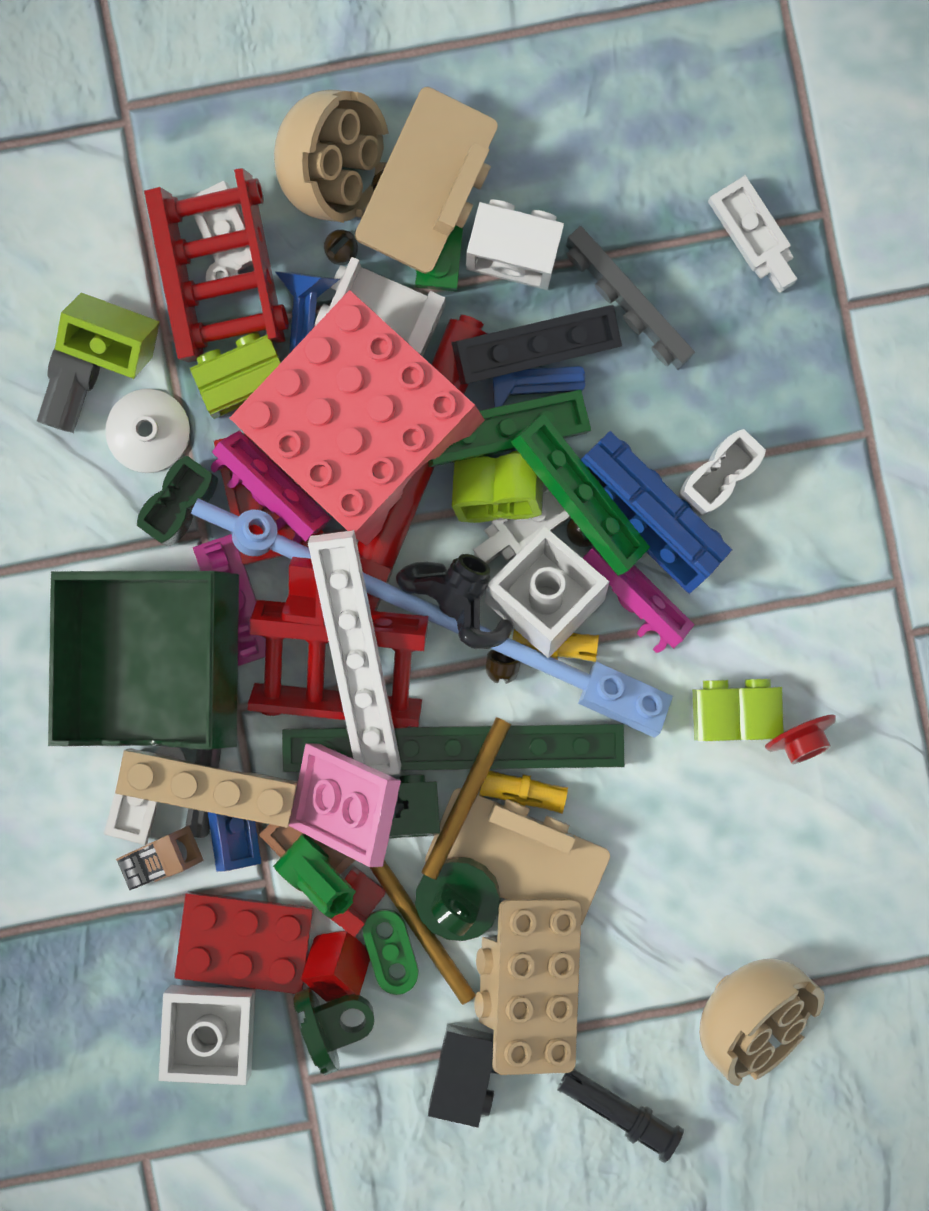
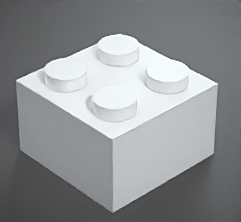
M493 199L490 200L489 204L479 202L467 249L466 270L548 290L564 223L557 222L555 215L545 211L533 210L531 215L514 211V205L501 200Z
M544 527L489 582L486 588L485 603L500 617L511 621L516 631L549 658L605 601L609 581L548 528Z
M170 985L163 993L159 1081L246 1085L252 1072L256 989Z

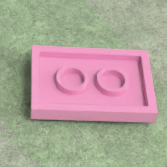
M306 743L289 826L368 867H383L401 781L321 744Z

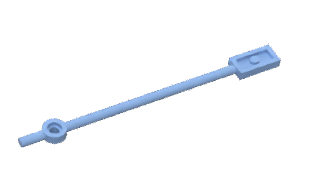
M199 498L193 507L192 515L232 532V540L235 547L245 555L260 556L272 550L290 559L292 557L311 559L308 547L277 534V525L274 519L264 511L248 510L237 516ZM257 525L261 527L263 534L255 535L251 533L249 526ZM363 572L368 594L415 615L429 616L428 621L457 634L459 633L456 619L444 614L439 606L406 593ZM480 625V630H481V631H483V632H490V631H492V630H490V629H488V628H486V627ZM510 638L501 645L491 648L582 689L578 704L655 738L661 733L673 698L672 695L599 662H596L591 667L588 674L555 658H547L543 653Z

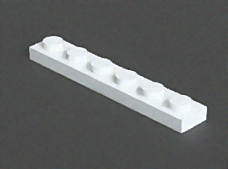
M355 531L310 536L308 546L353 759L387 775L400 774L401 761Z

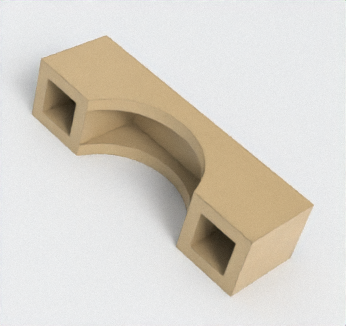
M129 748L123 752L115 794L288 828L298 781L258 773L221 769L184 761L172 756Z

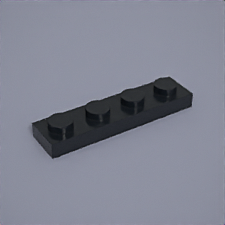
M614 305L451 342L460 384L477 382L622 346Z

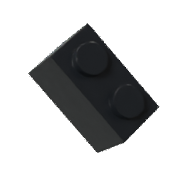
M447 1023L428 1106L429 1117L479 1128L481 1115L489 1117L494 1091L487 1089L491 1073L498 1074L492 1067L494 1034Z

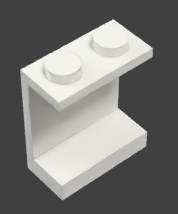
M351 257L347 267L341 265L334 277L340 280L331 286V289L336 290L330 306L322 305L314 327L350 290L423 357L445 309L446 298L432 291L429 292L428 296L362 268L360 261L354 257Z

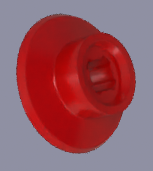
M826 715L800 724L772 739L765 745V748L770 752L785 749L791 764L809 760L831 747L824 731L835 723L836 715Z

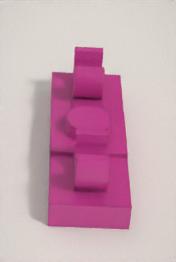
M240 430L220 441L213 449L212 453L218 459L212 463L211 470L215 473L226 465L233 472V477L227 486L233 488L242 482L259 504L267 507L272 513L275 512L280 517L275 521L277 531L286 524L295 531L293 541L299 544L302 541L306 542L310 536H314L322 530L332 519Z
M232 534L192 547L200 571L239 574L238 667L264 658L266 639L259 635H250V618L257 599L246 567L242 563L240 551L233 543Z
M595 547L583 557L588 564L609 581V585L612 587L611 590L617 595L620 604L629 612L635 613L641 620H645L639 628L637 635L641 638L650 630L659 634L660 641L653 648L656 653L663 651L668 644L674 649L684 640L695 625L635 565L629 571L617 576Z

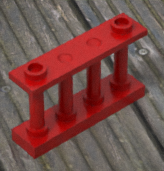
M243 168L234 169L237 187L183 200L172 197L171 193L161 187L144 190L177 358L189 363L197 361L196 358L204 354L203 348L208 346V342L262 330L267 331L268 339L276 343L286 341L284 330L289 329L288 316L284 305H278L258 204L264 202L263 192L258 178L253 179V176ZM241 204L246 229L190 242L181 239L178 223L182 222L183 217ZM242 247H250L254 271L195 284L193 280L189 281L186 265L191 263V259ZM258 288L263 313L205 326L202 322L198 323L195 306L199 305V301Z
M257 600L250 618V635H259L266 639L264 683H254L248 700L247 711H256L267 716L287 714L345 720L339 691L324 689L326 643L329 642L325 625L316 626L283 621L282 609L285 602ZM371 611L377 646L392 648L395 651L392 696H388L394 728L418 727L422 699L409 698L411 659L413 651H424L429 616ZM285 638L301 639L309 643L307 688L281 685L283 639Z

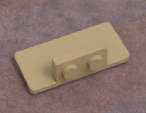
M431 87L422 88L356 229V240L419 272L430 273L455 225L463 228L473 207V204L467 202L472 187L480 190L491 166L484 163L498 127L496 120Z
M457 788L453 791L440 821V832L462 788ZM477 795L447 860L466 857L485 865L496 877L500 897L506 900L572 899L578 901L582 908V925L609 862V851L602 846L568 833L570 825L555 818L546 816L544 822L528 816L530 808L506 799L505 804L502 805ZM439 834L434 836L432 843L429 847V850L427 852L425 862L427 861Z
M572 899L503 900L498 910L497 937H482V948L478 950L476 956L477 970L481 974L480 991L476 993L474 1006L479 1023L494 1030L492 1067L500 1075L569 1073L575 1068L582 909L578 901Z

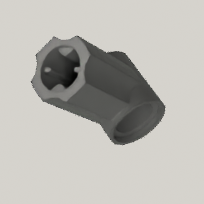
M54 348L47 371V376L50 380L37 422L74 434L87 391L93 389L99 375L100 366L57 351Z

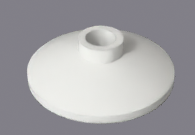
M140 389L123 396L111 409L106 422V440L114 457L125 467L141 473L160 472L174 465L186 451L190 439V423L184 408L171 395L155 389ZM143 422H150L153 426L152 433L146 437L140 436L138 432L139 425Z

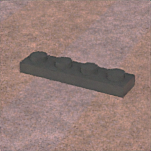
M579 226L568 236L566 247L569 251L566 255L573 265L581 272L587 269L598 281L594 284L597 291L607 302L612 303L616 301L626 312L623 315L625 322L638 335L644 332L654 343L651 347L653 353L664 365L669 366L672 363L677 370L681 368L693 356L695 351L582 226Z

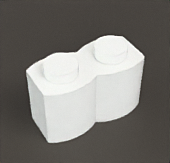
M745 429L731 434L716 447L710 456L709 462L703 464L688 476L681 486L679 497L687 501L699 516L713 511L729 498L736 483L752 474L758 468L765 456L766 449Z

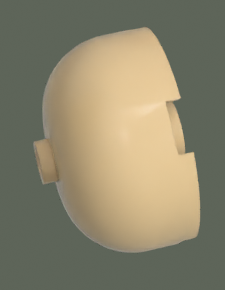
M322 90L305 96L289 110L277 133L274 163L277 179L282 191L298 210L313 218L341 223L363 216L373 195V187L370 184L362 193L363 183L359 173L351 170H342V167L372 170L375 167L374 176L381 170H384L387 162H380L384 150L383 135L389 134L385 118L378 105L369 96L360 92Z
M762 959L740 967L717 984L702 1012L699 1034L705 1055L733 1085L739 1086L743 1080L742 1078L749 1074L755 1080L761 1078L779 1065L805 1038L800 1033L805 1028L810 1015L813 1017L820 1015L824 1004V992L802 970L783 960ZM771 1035L781 1043L779 1047L775 1048L768 1041Z

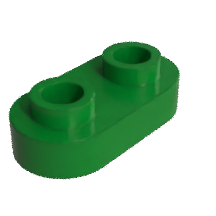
M386 908L376 910L368 916L363 927V937L377 983L385 992L393 995L404 994L414 987L419 973L404 919L398 912ZM386 922L393 927V933L389 937H382L378 934L377 926L380 923ZM396 963L403 965L406 970L405 974L400 978L393 977L389 972L391 965Z

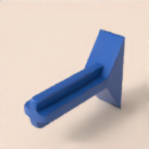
M275 271L293 295L289 354L314 328L317 298L340 279Z
M573 366L526 369L493 377L494 408L504 406L510 395L583 391L585 389L584 368Z

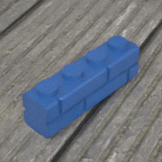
M611 431L581 459L650 546L646 553L688 594L706 580L732 551L723 541L718 531L710 528L695 514L687 501L680 499L662 481V478L656 471L649 469L632 452L630 446L625 441L617 438Z

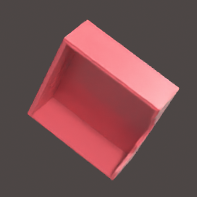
M350 290L229 418L347 531L354 530L356 539L365 546L382 530L389 510L401 498L403 488L415 472L429 460L440 457L451 444L471 436L485 421L474 403Z

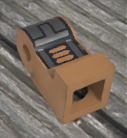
M189 825L116 859L129 891L152 881L156 882L173 876L204 861ZM176 840L182 842L187 850L185 861Z

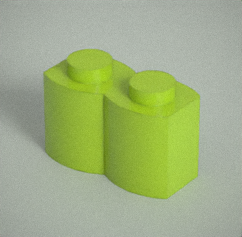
M512 451L498 458H490L485 455L454 462L452 508L459 521L482 523L499 518L528 519L542 515L543 482L518 451Z
M745 679V688H729L728 680L703 681V689H692L694 740L696 741L774 739L784 733L782 687H771V679Z

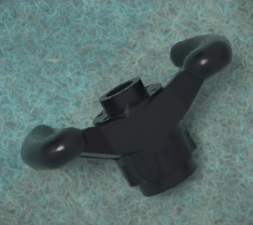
M462 554L459 558L453 559L448 570L441 563L415 562L403 567L397 573L396 582L404 592L428 595L437 601L440 610L444 614L456 619L459 631L458 637L465 645L473 649H489L499 646L508 640L513 630V625L507 619L501 620L493 631L483 632L480 630V600L489 584L490 567L479 557L471 554Z

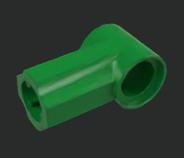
M302 833L273 867L290 885L302 891L328 918L332 919L338 914H344L353 904V896L356 891L329 863L331 859L329 855L311 838Z

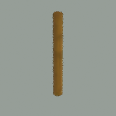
M498 717L495 718L421 871L422 874L437 880L512 724Z
M384 860L383 867H369L460 1003L464 1005L471 1001L476 994L436 935L421 921L415 904Z

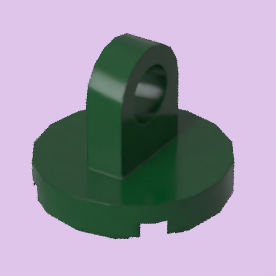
M458 857V859H446L437 880L423 874L416 889L415 906L421 921L432 933L447 940L466 941L480 937L492 927L498 916L501 901L499 885L496 877L485 865L471 858Z
M307 988L297 992L293 998L295 1012L300 1013L304 1011L305 1014L304 1022L300 1023L302 1027L300 1030L314 1065L318 1066L321 1074L324 1076L336 1072L340 1068L337 1049L362 1040L373 1029V1007L363 996L355 994L345 995L320 1005L314 991L311 988ZM354 1008L363 1012L365 1015L364 1021L355 1027L346 1026L340 1019L343 1012L348 1009Z

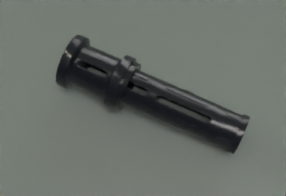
M575 1069L565 1073L562 1077V1083H559L557 1091L566 1094L626 1131L625 1136L628 1141L633 1144L638 1141L659 1154L660 1161L666 1163L671 1158L684 1133L683 1128L680 1126L673 1128L652 1115L653 1110L647 1106H641L638 1109Z

